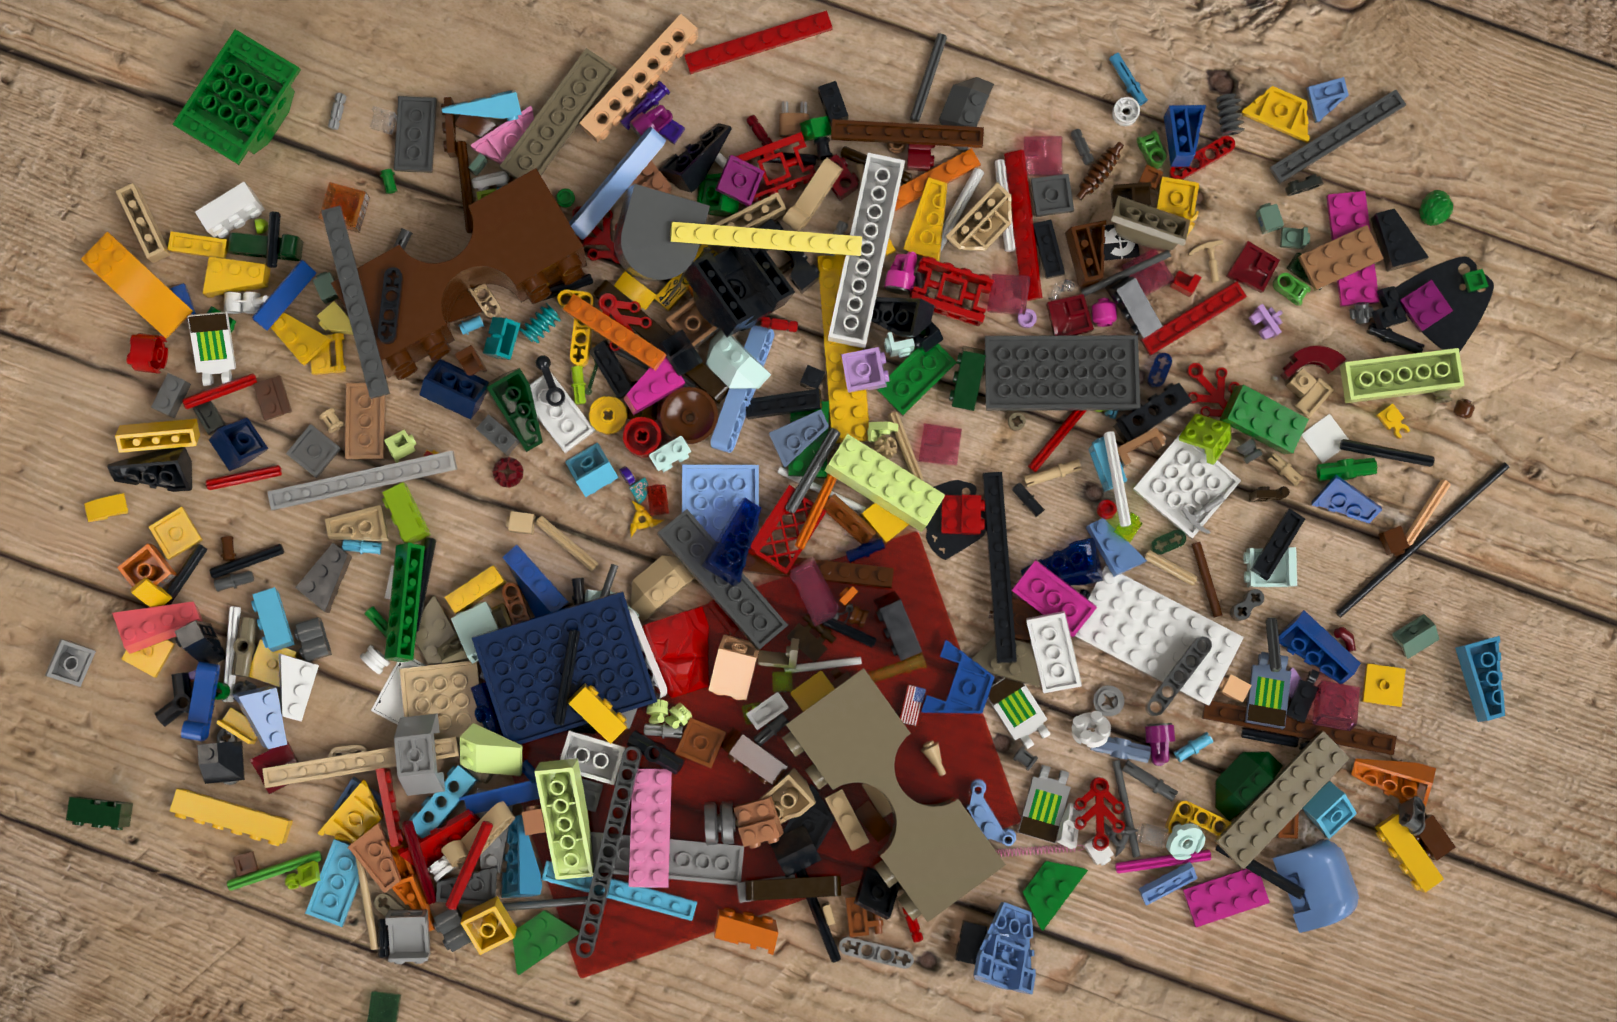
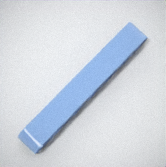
M653 127L648 128L570 220L569 224L581 240L590 234L665 144L666 139Z
M754 325L749 332L744 346L763 367L774 339V331ZM729 388L711 438L712 448L728 453L734 450L746 417V406H749L756 389Z

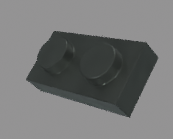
M212 400L192 407L208 435L216 432L218 428L226 426Z

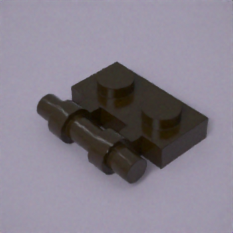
M1269 486L1258 487V489H1254V492L1249 494V502L1282 500L1289 495L1290 491L1285 486L1276 490H1270Z
M807 613L803 619L808 622V625L803 627L798 623L786 638L790 641L792 638L799 639L798 648L815 663L828 649L822 643L827 639L832 644L837 638L831 634L832 631L829 628L826 629L818 622V618L812 617ZM812 628L821 634L818 639L809 632Z

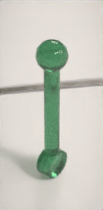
M595 361L588 388L585 389L586 395L592 394L591 388L598 369Z

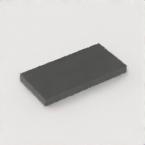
M398 96L394 171L433 173L436 98Z

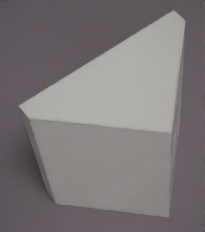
M60 639L45 676L81 687L96 651L70 640Z

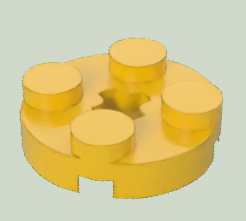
M604 396L592 403L589 410V420L596 431L605 435H611L619 432L625 426L627 410L621 400L616 397ZM605 411L613 412L611 420L604 419Z

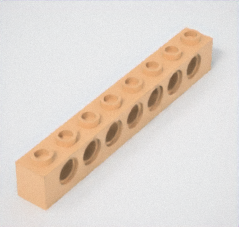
M680 14L579 123L581 129L597 143L600 140H604L609 135V130L620 123L623 119L622 116L626 112L629 113L635 107L634 103L646 95L647 89L651 85L654 86L660 80V75L672 67V62L676 58L682 57L686 51L685 48L689 44L695 43L698 39V28ZM676 36H682L683 40L680 42L674 41V38ZM664 49L671 51L669 55H662L661 52ZM651 63L658 64V67L655 69H650L648 66ZM640 76L646 78L642 83L636 82V79ZM626 90L633 91L631 96H624L623 93ZM613 104L620 105V108L617 110H612L610 107ZM601 117L607 118V122L604 124L598 123V120Z

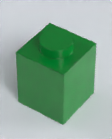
M828 116L812 118L800 123L805 142L831 135Z

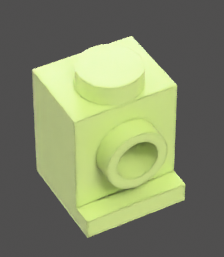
M405 429L384 440L395 463L416 451L414 448L416 442L412 435L408 436Z

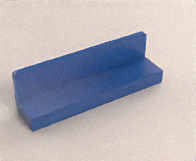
M301 260L253 315V320L268 331L317 273L305 261Z
M536 779L466 795L460 797L459 801L464 800L466 810L469 809L476 814L489 811L494 805L502 801L507 806L540 798Z

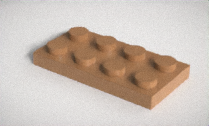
M1367 225L1298 257L1314 291L1384 259Z
M346 383V460H385L386 395L370 399L366 383Z

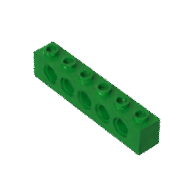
M409 542L396 545L385 660L396 662L414 660L425 546Z

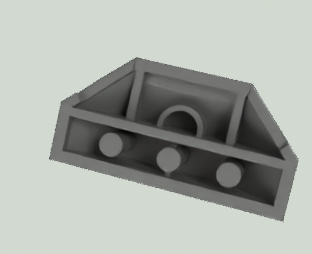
M975 77L954 84L939 118L940 124L977 127L994 83ZM951 146L964 152L968 150V147Z

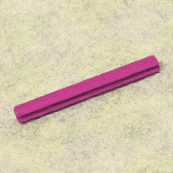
M1201 850L1198 853L1195 851L1191 854V858L1186 860H1178L1172 855L1119 862L1115 864V869L1120 874L1187 864L1189 862L1211 860L1210 850Z

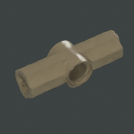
M240 617L237 639L233 644L235 653L231 675L250 676L252 656L256 650L257 619ZM247 642L248 648L242 652L241 647Z

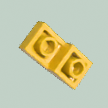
M624 271L614 285L632 301L639 302L644 310L649 307L657 296L626 271Z
M124 493L84 503L88 522L105 520L110 516L128 513Z
M144 577L131 588V593L150 607L164 606L172 599L171 595L159 585L153 584L147 577Z

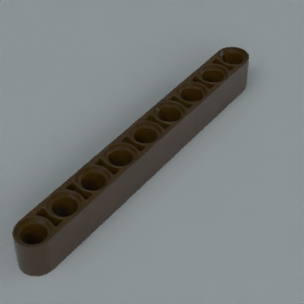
M606 279L593 292V295L598 300L603 294L610 293L616 297L617 301L632 302ZM609 299L605 302L607 307L611 305V300ZM633 304L632 310L635 311L638 309V306ZM617 308L621 315L639 318L649 317L641 309L639 312L633 313L629 309ZM652 318V325L649 328L629 324L644 340L661 351L659 343L671 337ZM644 319L643 325L648 326L649 320ZM701 363L685 373L690 380L708 393L717 403H720L726 397L729 387L705 364Z

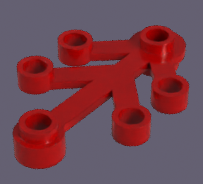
M577 206L573 209V217L582 206ZM609 210L607 213H610L611 216L609 218H602L603 232L595 226L591 232L596 237H586L583 239L582 245L583 247L585 245H605L610 251L590 249L587 253L588 258L591 261H596L598 258H611L613 262L620 264L615 254L614 243L611 241V220L613 219V214ZM592 252L597 253L595 258L590 257Z
M610 293L603 294L599 298L598 305L603 313L609 317L611 313L616 322L633 333L634 331L629 324L640 325L643 328L651 327V318L621 315L617 309H629L631 312L637 313L641 309L639 302L617 301L616 297ZM607 299L611 300L609 307L605 304ZM634 303L638 305V309L635 311L632 310ZM644 319L649 320L648 326L643 325ZM610 342L609 346L611 350L618 351L621 349L620 347H618L617 349L613 348V343Z
M1192 363L1187 369L1188 376L1192 379H1197L1210 395L1191 392L1188 396L1195 395L1196 401H1192L1190 404L1197 402L1217 403L1222 409H1211L1208 406H1204L1200 409L1199 414L1204 415L1202 411L1207 409L1209 414L1204 416L1221 417L1228 403L1224 399L1227 370L1223 367L1216 370V390L1203 375L1202 365ZM1193 368L1197 369L1198 371L1196 375L1192 374L1191 372ZM1219 370L1224 372L1223 377L1218 375ZM1231 382L1228 385V391L1230 392V396L1233 392V390L1231 389V385L1239 386V383Z
M1097 777L1091 781L1090 790L1082 798H1078L1074 802V808L1077 811H1082L1086 807L1087 802L1095 797V805L1083 816L1077 817L1074 821V826L1076 829L1082 830L1087 822L1096 815V836L1092 840V845L1096 850L1103 851L1109 845V838L1104 834V817L1112 824L1114 832L1121 833L1125 828V824L1113 813L1121 814L1125 806L1109 792L1107 780ZM1096 785H1100L1102 790H1098ZM1104 798L1112 805L1113 813L1104 805ZM1077 802H1081L1083 807H1079ZM1115 805H1119L1121 810H1117ZM1077 821H1082L1083 826L1078 825ZM1116 824H1120L1121 829L1116 828ZM1097 841H1101L1103 845L1098 846Z

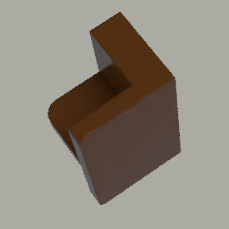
M472 345L455 353L457 360L461 363L468 376H472L481 370L483 372L487 371L479 354Z

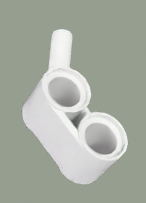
M225 292L224 312L228 311V314H255L269 296H261L260 293L244 292L243 296L238 292Z

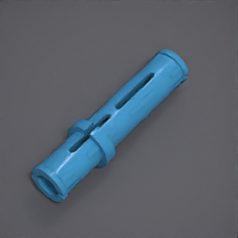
M1120 53L1114 54L1109 58V61H1111L1127 87V93L1131 94L1139 106L1145 104L1148 99L1141 90L1140 83L1136 82Z

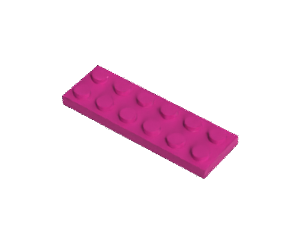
M1365 191L1328 194L1326 196L1332 241L1366 225L1370 230ZM1375 264L1337 281L1340 307L1354 306V303L1368 302L1369 304L1380 302L1377 294L1378 285Z

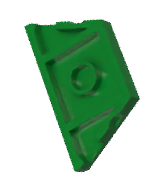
M1045 861L1022 891L1041 930L1046 928L1087 873V869Z
M547 910L542 911L517 928L515 938H513L517 974H522L578 936L580 930L566 924L567 922L558 919Z

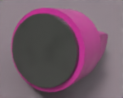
M915 252L897 254L895 256V260L890 270H888L884 287L887 291L901 295H909L915 281L914 271L917 262Z

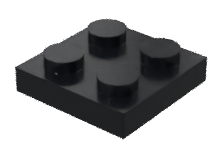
M866 867L861 877L854 904L887 920L891 918L900 883L897 882L889 888L878 871Z

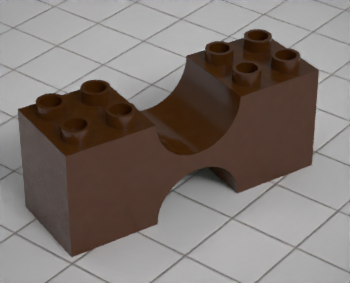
M536 168L468 206L473 218L472 236L466 248L453 259L441 263L422 262L408 255L399 244L357 268L384 372L388 378L395 375L398 380L405 379L418 370L415 363L429 356L431 361H435L444 357L452 350L449 343L455 341L450 327L451 312L459 296L470 288L482 284L498 285L515 294L521 303L529 299L532 304H536L551 295L552 292L549 287L562 280L565 285H570L585 275L582 268L587 266L583 245ZM395 267L403 275L396 340L391 344H384L378 337L385 271ZM394 272L392 276H389L392 280V287H395V278H399ZM337 279L331 282V285L346 309L340 282ZM390 291L386 295L388 301H394L397 298V293L394 291ZM391 310L386 311L384 314V319L388 321L395 317V313ZM383 323V325H386L387 330L382 335L385 339H388L389 336H392L389 332V326L394 327V325Z

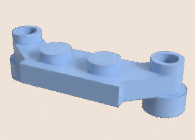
M982 779L973 780L971 783V800L966 808L975 823L988 840L992 839L1006 846L1013 845L1016 841L1015 831L1011 828H1002L983 797L986 791V783ZM980 787L981 790L977 791L975 790V788ZM1006 837H1011L1012 839H1011V840H1006L1005 838H1006Z

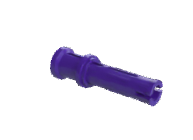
M658 81L657 85L650 92H646L645 98L620 121L627 130L631 128L629 124L634 117L641 112L645 114L653 106H658L659 101L666 94H670V91L662 82Z

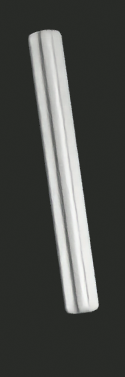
M995 160L996 181L1009 193L1005 160ZM1013 223L1003 232L1006 252L1015 251Z
M974 168L943 224L941 251L948 240L945 236L956 226L984 175V172L979 168Z
M1110 431L1104 433V440L1121 527L1131 525L1115 433Z
M236 606L229 608L223 683L228 684L230 687V695L227 699L222 700L223 702L234 701L232 694L236 676L231 675L235 653L233 644L237 639L241 608Z

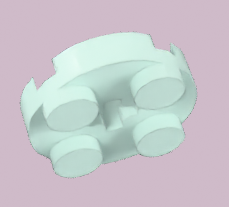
M1177 824L1173 827L1172 833L1168 837L1166 848L1175 859L1186 860L1191 858V854L1195 851L1196 853L1201 851L1205 844V835L1196 824Z

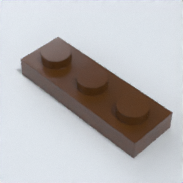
M444 97V104H441V112L442 107L454 104L451 97ZM442 113V115H445L442 129L443 134H446V141H443L444 152H447L450 158L457 157L455 114Z

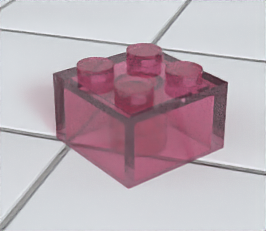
M1321 680L1317 685L1319 689L1314 698L1312 724L1351 731L1358 720L1360 687Z

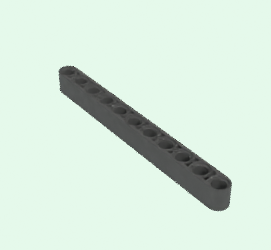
M637 746L627 747L622 755L576 945V952L582 958L592 955L596 947L642 757V752ZM629 750L637 752L636 760L628 758L627 752ZM624 769L632 771L633 777L631 779L623 777ZM620 788H625L628 791L627 798L619 797L618 790ZM616 807L623 810V816L620 818L615 817L613 814V810ZM616 827L619 831L618 836L612 837L609 834V828ZM606 846H611L614 849L612 856H607L604 853ZM600 866H607L609 874L602 875L599 871ZM602 885L605 889L604 894H597L595 886ZM597 904L600 907V912L597 914L592 913L590 905ZM588 923L593 924L595 932H587L585 925ZM588 943L591 950L589 952L582 951L581 944Z

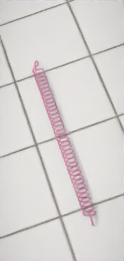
M1039 846V847H1038V850H1037V854H1039V848H1040L1041 855H1042V849H1041V847Z

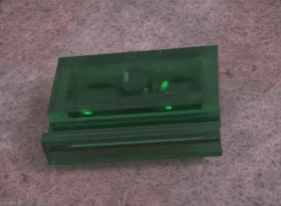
M372 991L367 1022H397L401 994Z

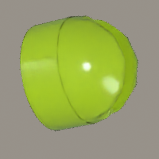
M254 219L256 233L263 234L267 232L268 222L265 219Z

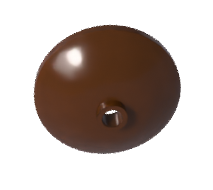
M680 388L672 392L665 399L661 408V423L665 432L673 440L682 436L687 444H696L707 439L715 430L718 421L717 406L712 397L699 388ZM689 414L694 416L693 420L688 421L686 419L687 415Z

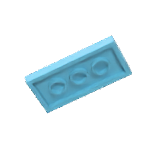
M334 839L320 873V881L315 886L305 914L343 927L360 882L356 858L348 848L351 844Z

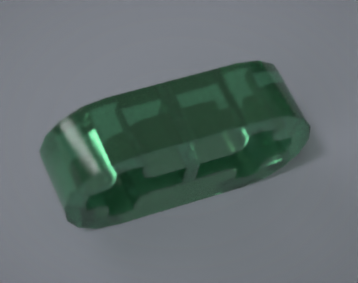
M1174 530L1162 535L1151 542V551L1162 555L1181 547L1186 542V535L1181 530ZM1175 533L1177 536L1182 537V539L1179 540L1180 544H1178L1177 541L1173 543H1170L1169 541L1170 539H1173L1175 537ZM1157 541H1159V543H1167L1166 546L1162 547L1163 551H1160V549H1155Z

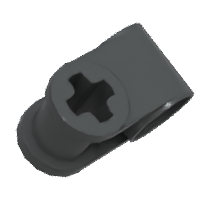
M1415 796L1398 806L1399 824L1406 826L1414 836L1421 834L1425 829V805L1419 797Z

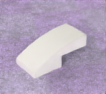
M1068 804L1060 823L1056 842L1070 849L1077 847L1079 830L1075 828L1074 821L1077 817L1083 816L1086 810L1077 811L1074 808V804ZM1078 820V825L1083 826V822Z

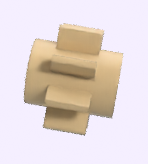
M882 435L874 442V451L885 456L887 459H890L897 453V443L892 437L886 438L885 435Z

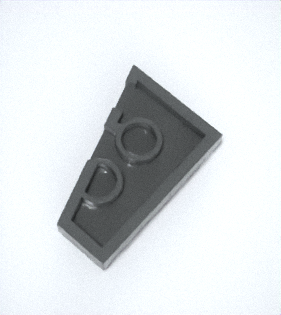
M498 866L473 872L459 903L480 905L496 897ZM458 876L437 882L436 902H447Z

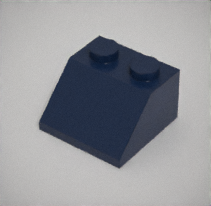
M248 417L218 428L209 439L229 471L246 465L269 449Z

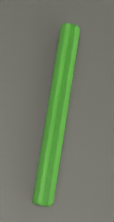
M316 851L228 880L227 886L232 891L295 870L297 867L311 861L319 862L322 860L320 851Z

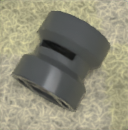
M1253 438L1236 448L1239 453L1244 455L1243 460L1246 464L1263 455L1260 449H1256V442Z

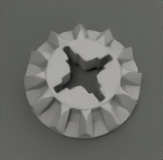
M1114 686L1099 688L1094 694L1093 699L1095 710L1101 712L1104 716L1117 715L1124 706L1122 692ZM1105 696L1108 698L1115 696L1111 702L1113 708L1108 704L1102 706L1103 702H1105Z

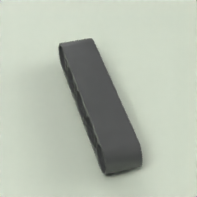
M1199 637L1189 646L1146 703L1145 709L1149 715H1161L1210 652L1212 642L1209 638ZM1198 641L1206 643L1207 648L1205 651L1198 649ZM1187 656H1192L1195 659L1194 666L1186 664ZM1176 671H1180L1183 674L1181 682L1174 679ZM1165 686L1169 687L1172 691L1170 697H1165L1162 694V689ZM1152 702H1157L1160 705L1159 712L1154 713L1151 711L1150 705Z

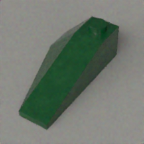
M517 368L488 382V391L525 451L528 452L542 444L543 440L530 383L522 370Z

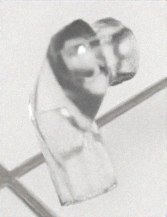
M1069 279L1056 283L1048 299L1051 301L1058 300L1061 292L1073 291L1075 288L1074 283Z

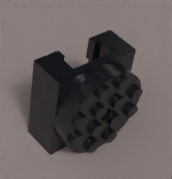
M731 246L714 257L710 252L693 261L683 275L693 289L694 302L700 314L710 324L721 329L727 338L736 332L753 327L761 318L784 306L795 293L766 250L760 248Z

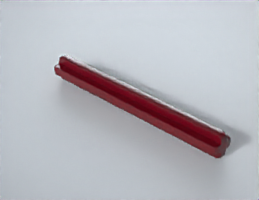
M404 821L402 828L426 903L429 905L436 903V894L413 821Z

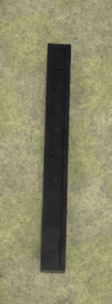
M1002 472L983 473L982 478L997 664L1016 663Z

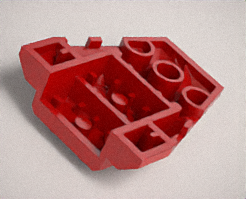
M703 607L684 611L642 626L666 684L667 693L672 699L709 686V625Z

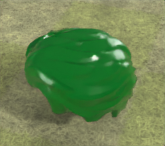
M1434 190L1428 193L1422 200L1419 208L1422 222L1430 226L1445 222L1453 212V202L1444 191Z

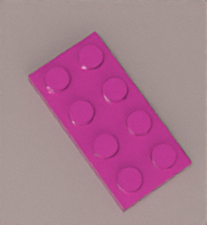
M1036 559L1012 588L1015 594L1043 615L1065 611L1072 637L1076 635L1097 609L1094 603Z
M1247 868L1182 889L1195 927L1270 903L1262 878Z

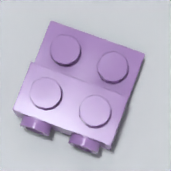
M879 347L841 354L849 393L887 387L886 382H889L890 379L888 370L884 371L883 364L886 363V357Z

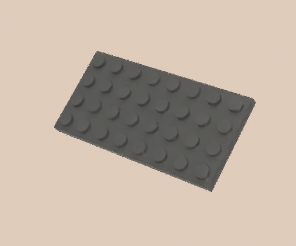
M1138 335L985 336L986 411L1137 410L1140 408Z

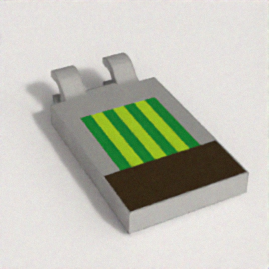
M1042 765L1039 777H1032L1017 833L1056 843L1071 787L1065 786L1069 772L1060 770L1058 780L1048 778L1051 767Z

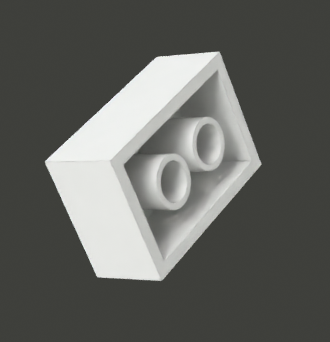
M242 182L195 211L208 233L214 238L222 239L229 235V232L234 228L238 229L244 226L247 220L259 217L265 209L254 191L245 182Z
M569 731L560 760L578 758L581 776L615 785L622 755L627 747L614 743L610 744L604 740Z

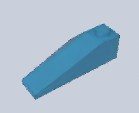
M517 815L508 829L507 843L510 847L504 857V861H507L506 872H502V898L532 897L541 895L542 890L541 874L529 835L525 836L522 815Z

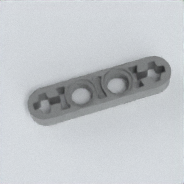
M847 936L843 937L839 942V949L845 955L903 969L911 967L914 962L913 955L904 949ZM850 940V944L856 946V942H860L858 954L854 953L855 949L853 948L845 951V947L842 944ZM864 945L872 947V953L868 956L861 953V948ZM888 949L891 952L889 960L881 959L880 953L882 950ZM894 951H897V956L903 957L904 954H907V957L910 959V962H906L905 965H903L901 960L896 959V963H893L892 961L895 957Z

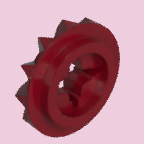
M511 457L501 458L494 465L492 471L494 480L502 487H514L523 478V467L517 459ZM509 464L510 470L516 473L509 474L507 480L506 474L500 471L506 470Z

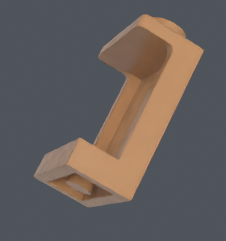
M1156 427L1118 447L1119 460L1122 467L1125 468L1131 463L1127 453L1148 442L1152 443L1156 451L1161 449L1165 445L1164 441H1166L1161 430L1158 431Z

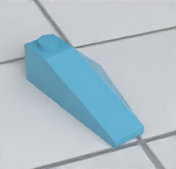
M516 90L493 94L490 98H477L469 103L461 102L442 107V113L507 118L508 121L519 119L518 115H522Z

